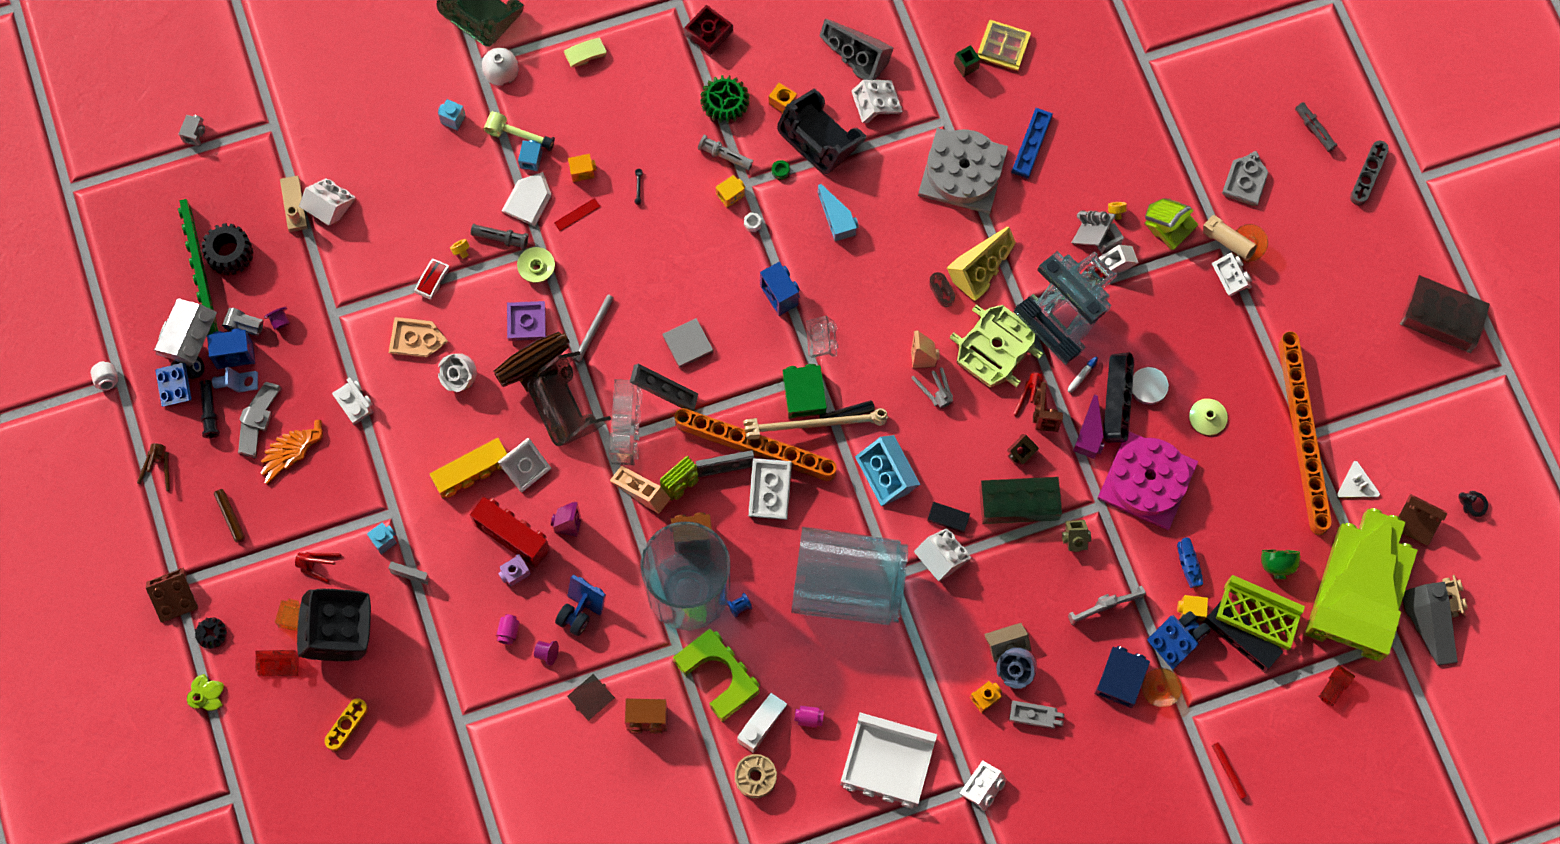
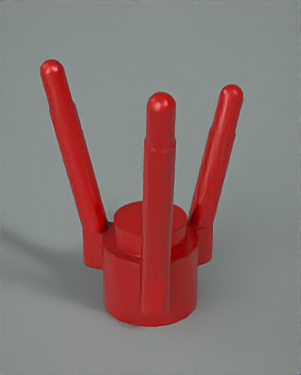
M1040 373L1030 374L1029 381H1026L1014 416L1018 415L1028 390L1031 391L1030 403L1034 402L1037 387L1040 388L1041 383L1044 382V375ZM1045 388L1044 411H1047L1046 388Z
M299 552L295 559V567L301 568L302 573H307L328 583L329 579L309 570V568H313L314 563L335 565V561L314 557H340L341 553Z

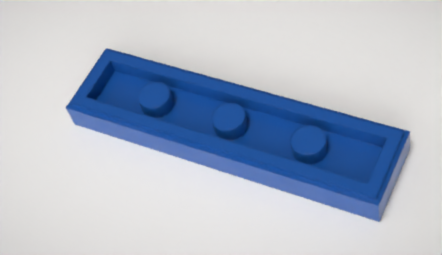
M1035 108L1011 173L1029 179L1053 113Z

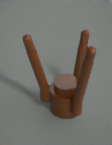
M158 443L151 444L137 481L138 484L141 483L145 472L149 473L151 471L153 462L160 463L163 459L166 491L170 490L169 453L165 452L166 446Z

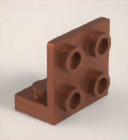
M1042 382L1040 388L1037 387L1034 398V405L1037 406H1035V412H1033L1032 423H1036L1035 430L1058 432L1063 421V413L1055 409L1044 411L1046 382Z
M1410 494L1398 516L1402 521H1405L1402 533L1425 545H1429L1441 521L1445 520L1447 512Z
M184 567L146 582L147 593L161 623L198 609L196 600L186 580L187 573Z

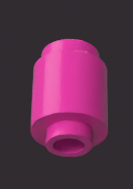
M506 614L505 617L500 618L496 634L498 637L497 642L512 645L513 641L516 640L520 621L516 620V616Z
M800 705V709L795 711L794 721H798L799 726L817 728V726H822L824 710Z

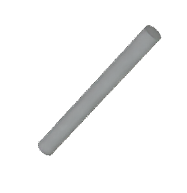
M606 296L573 359L574 361L581 362L614 299L613 296Z

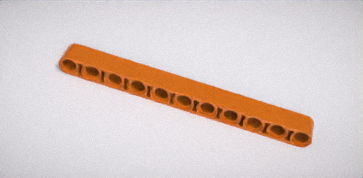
M1288 331L1283 334L1278 347L1309 525L1314 534L1322 535L1331 526V515L1300 340L1295 332ZM1285 340H1290L1293 345H1288ZM1288 358H1293L1296 361V363L1290 362ZM1291 375L1297 376L1299 381L1293 380ZM1294 393L1300 394L1302 399L1296 398ZM1297 411H1302L1305 417L1299 416ZM1300 429H1305L1308 435L1302 434ZM1304 447H1308L1312 453H1306ZM1307 466H1312L1315 472L1309 471ZM1310 484H1315L1318 490H1313ZM1313 502L1319 503L1321 505V509H1317L1314 506ZM1317 521H1322L1325 527H1319Z

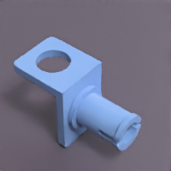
M226 367L225 376L213 377L212 385L216 389L229 387L238 393L257 390L258 372L238 373ZM249 376L252 377L253 383L250 386H245V379Z

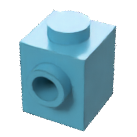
M446 99L445 103L441 104L438 109L441 124L458 131L466 116L464 107Z
M383 522L367 533L370 541L380 554H383L397 544L394 538L396 533L390 525L386 527Z

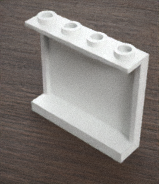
M860 713L840 785H843V789L855 792V789L863 791L862 794L869 797H874V795L881 796L882 800L894 803L895 800L902 802L901 805L907 808L917 807L937 734Z

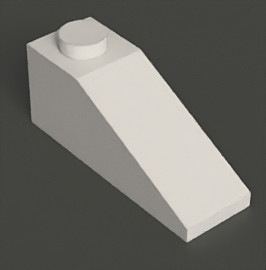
M770 693L737 737V742L754 753L787 706V703Z

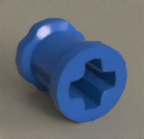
M745 593L742 594V597L732 602H727L735 618L746 609L751 610L753 608Z

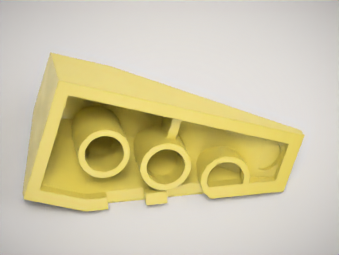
M1005 227L959 256L947 267L953 283L972 300L976 301L988 290L991 285L989 283L993 275H997L999 265L1002 260H1006L1016 241L1010 227Z

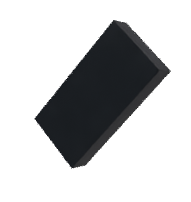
M933 502L927 521L964 533L970 513Z

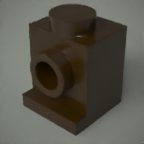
M1022 434L1007 450L1010 453L1008 458L1014 464L1019 463L1023 465L1039 447L1027 435ZM1019 447H1022L1023 452L1021 454L1017 453V449Z

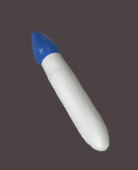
M1097 357L1087 362L1086 366L1069 385L1068 392H1073L1091 369L1096 366Z

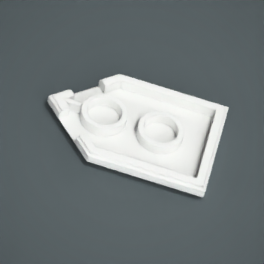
M541 172L518 180L502 212L535 227L552 196L544 173Z

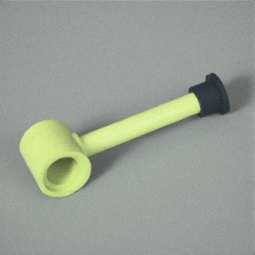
M490 112L483 128L489 135L500 137L503 131L527 140L537 141L542 147L551 151L555 137H541L507 125V118L498 112Z

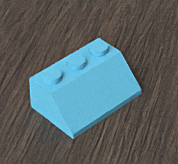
M894 435L879 437L855 456L881 506L909 494L921 485Z

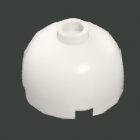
M494 48L486 53L482 61L483 74L486 80L494 85L501 86L503 83H510L517 77L519 71L518 62L514 54L508 49Z
M464 354L447 355L442 358L438 366L440 367L438 378L441 384L449 391H464L472 386L477 376V368L474 361Z

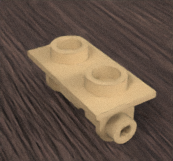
M1452 575L1453 580L1451 581L1450 578L1442 579V582L1445 581L1448 596L1453 598L1449 599L1452 618L1458 617L1460 612L1466 616L1465 610H1468L1466 599L1461 597L1460 591H1463L1461 579L1457 580L1455 575Z

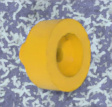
M1109 203L1108 212L1116 215L1114 219H1122L1121 213L1127 211V203Z
M462 239L454 243L450 250L453 255L460 254L463 259L468 256L466 250L470 245L466 239Z

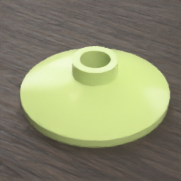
M533 247L525 250L519 256L517 268L523 279L528 282L539 283L547 280L553 274L555 261L548 250L541 247ZM536 265L540 266L538 270L533 269V267Z
M1202 399L1192 406L1189 420L1197 432L1211 436L1220 433L1225 428L1228 415L1224 406L1218 401ZM1206 413H1212L1213 417H1208Z

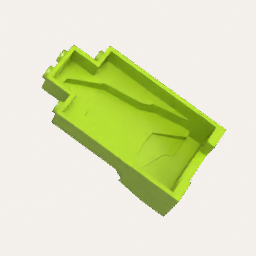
M1371 508L1364 512L1359 529L1351 523H1342L1340 525L1304 635L1322 642L1329 638L1362 650L1361 656L1378 662L1389 655L1401 614L1399 609L1418 551L1410 544L1399 543L1405 521H1402L1398 516H1388L1382 514V511Z

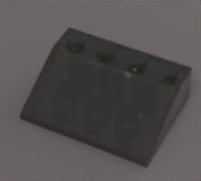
M1419 275L1400 325L1471 353L1477 346L1482 334L1490 304Z

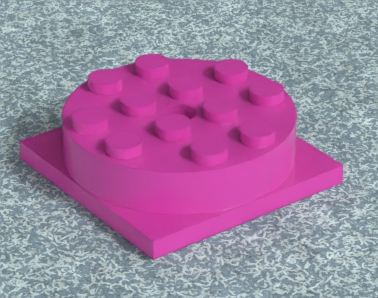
M1129 431L1128 440L1121 443L1097 499L1169 530L1198 461L1181 454L1178 449L1166 441L1156 438H1144ZM1152 472L1151 476L1154 480H1148L1145 475Z

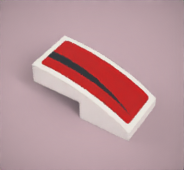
M432 258L420 277L414 293L431 300L440 288V282L449 271V265Z

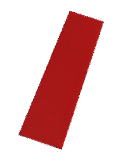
M593 198L555 221L554 224L561 231L599 208L600 205Z

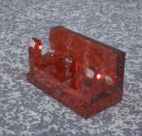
M296 650L256 651L255 670L258 676H298L299 656Z

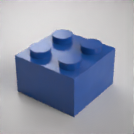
M780 261L760 272V287L778 316L797 307L800 298L798 284L795 281L792 282L789 277L790 272L788 268L782 266Z
M237 328L233 329L232 332L224 333L217 331L212 335H207L209 357L217 369L255 364L253 342L246 330Z

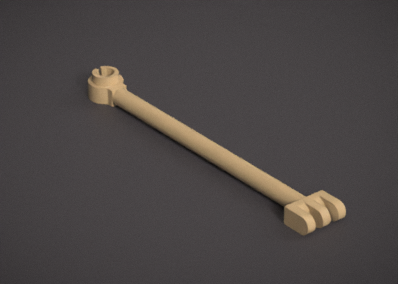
M879 408L867 415L758 424L757 418L746 419L743 423L746 426V438L759 439L760 432L863 422H871L881 426L887 422L888 413L885 409Z

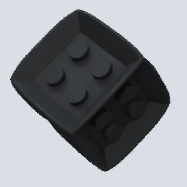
M342 589L308 590L302 596L299 609L297 632L298 656L323 661H357L363 658L367 653L370 636L371 601L369 594Z

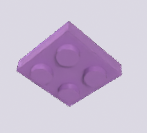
M545 301L507 303L508 341L538 340L546 337Z

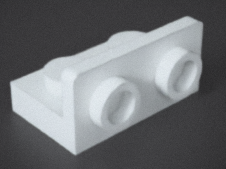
M1231 252L1212 263L1228 296H1232L1245 288H1252L1250 284L1252 279L1247 271L1244 272L1242 268L1244 263L1240 256H1236Z
M351 378L346 379L348 383L333 392L332 395L353 425L373 413L370 407L373 404L367 395L363 397L360 393L362 388L357 381L353 382Z
M982 761L960 794L985 811L992 805L996 794L1005 786L1006 777L1000 770Z

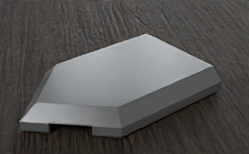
M1257 151L1233 160L1222 191L1224 196L1252 206L1258 205L1269 172L1263 166Z

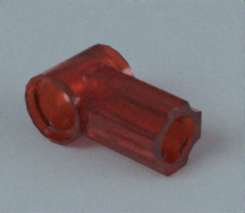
M1338 664L1318 697L1324 703L1333 706L1342 692L1349 687L1355 675Z

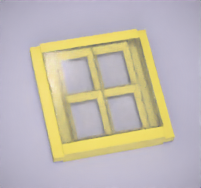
M989 20L978 56L983 61L1018 71L1031 32Z

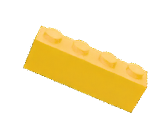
M496 438L429 474L441 497L449 498L455 495L457 490L472 486L474 481L489 477L491 472L497 469L502 470L503 468L499 465L498 461L506 456L507 452L499 438Z

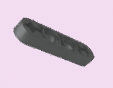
M1376 141L1370 148L1350 195V199L1355 205H1363L1370 195L1389 148L1384 141ZM1380 147L1382 149L1379 156L1377 157L1375 156V154L1377 152V148ZM1373 161L1378 167L1371 169L1368 166V162ZM1368 177L1371 183L1364 184L1361 178ZM1360 189H1363L1364 191L1361 195V199H1358L1357 194L1359 193Z

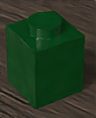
M970 45L955 53L954 64L961 75L965 77L979 69L981 59Z

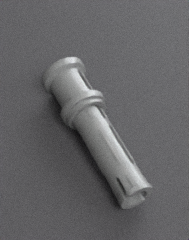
M705 134L699 142L698 150H705L711 153L713 157L719 156L748 171L753 164L752 159L724 147L720 141L715 142L707 138Z

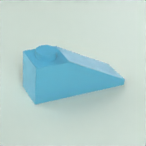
M819 184L817 193L834 241L855 236L856 229L859 228L856 217L853 218L851 211L822 184Z

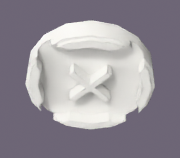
M1141 368L1133 376L1132 394L1134 398L1147 405H1153L1162 401L1168 392L1169 383L1167 377L1156 368Z

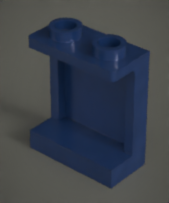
M1121 646L1112 647L1094 694L1132 709L1150 661L1146 660L1144 655L1135 653V655L1127 652L1126 648Z

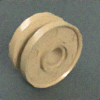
M760 754L744 757L735 769V783L738 790L749 798H761L768 795L776 784L777 772L775 766L769 758ZM752 772H759L761 779L753 781L750 778V774Z

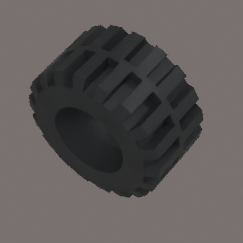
M224 223L222 227L216 225V229H210L208 231L209 235L204 236L205 242H202V253L206 261L219 274L223 272L224 275H229V273L235 275L238 270L242 272L244 266H249L248 260L252 261L253 258L251 255L253 248L247 234L242 228L236 227L234 224L228 226L227 223ZM228 243L237 244L232 254L227 256L218 255L223 245Z

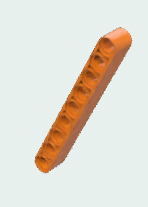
M682 408L675 413V425L684 432L741 452L753 450L754 456L761 459L791 461L786 457L793 454L797 457L795 460H792L793 470L824 481H831L836 476L837 466L831 459L760 435L759 439H747L745 429ZM683 416L688 418L686 422H680L678 419ZM699 423L706 424V427L703 429H699L696 427V425ZM717 429L724 431L722 435H716L714 432ZM739 435L742 437V440L737 442L732 438ZM752 442H758L760 443V446L757 448H753L750 444ZM771 448H776L778 450V453L771 454L768 452V450ZM806 461H813L814 466L807 467L804 463ZM830 467L833 471L825 473L823 468Z

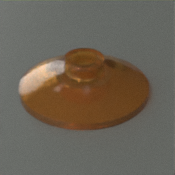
M1156 668L1148 672L1144 677L1142 692L1150 704L1156 707H1169L1179 699L1182 685L1179 677L1173 671L1166 668ZM1162 686L1164 692H1159L1157 687Z

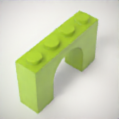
M708 629L673 656V662L685 677L707 661H720L728 666L733 676L729 688L709 703L712 711L723 722L759 694L758 687L760 684L754 677L750 678L747 675V668L741 661L738 663L735 660V653L729 646L725 647L723 645V639L717 631L713 632L711 629Z

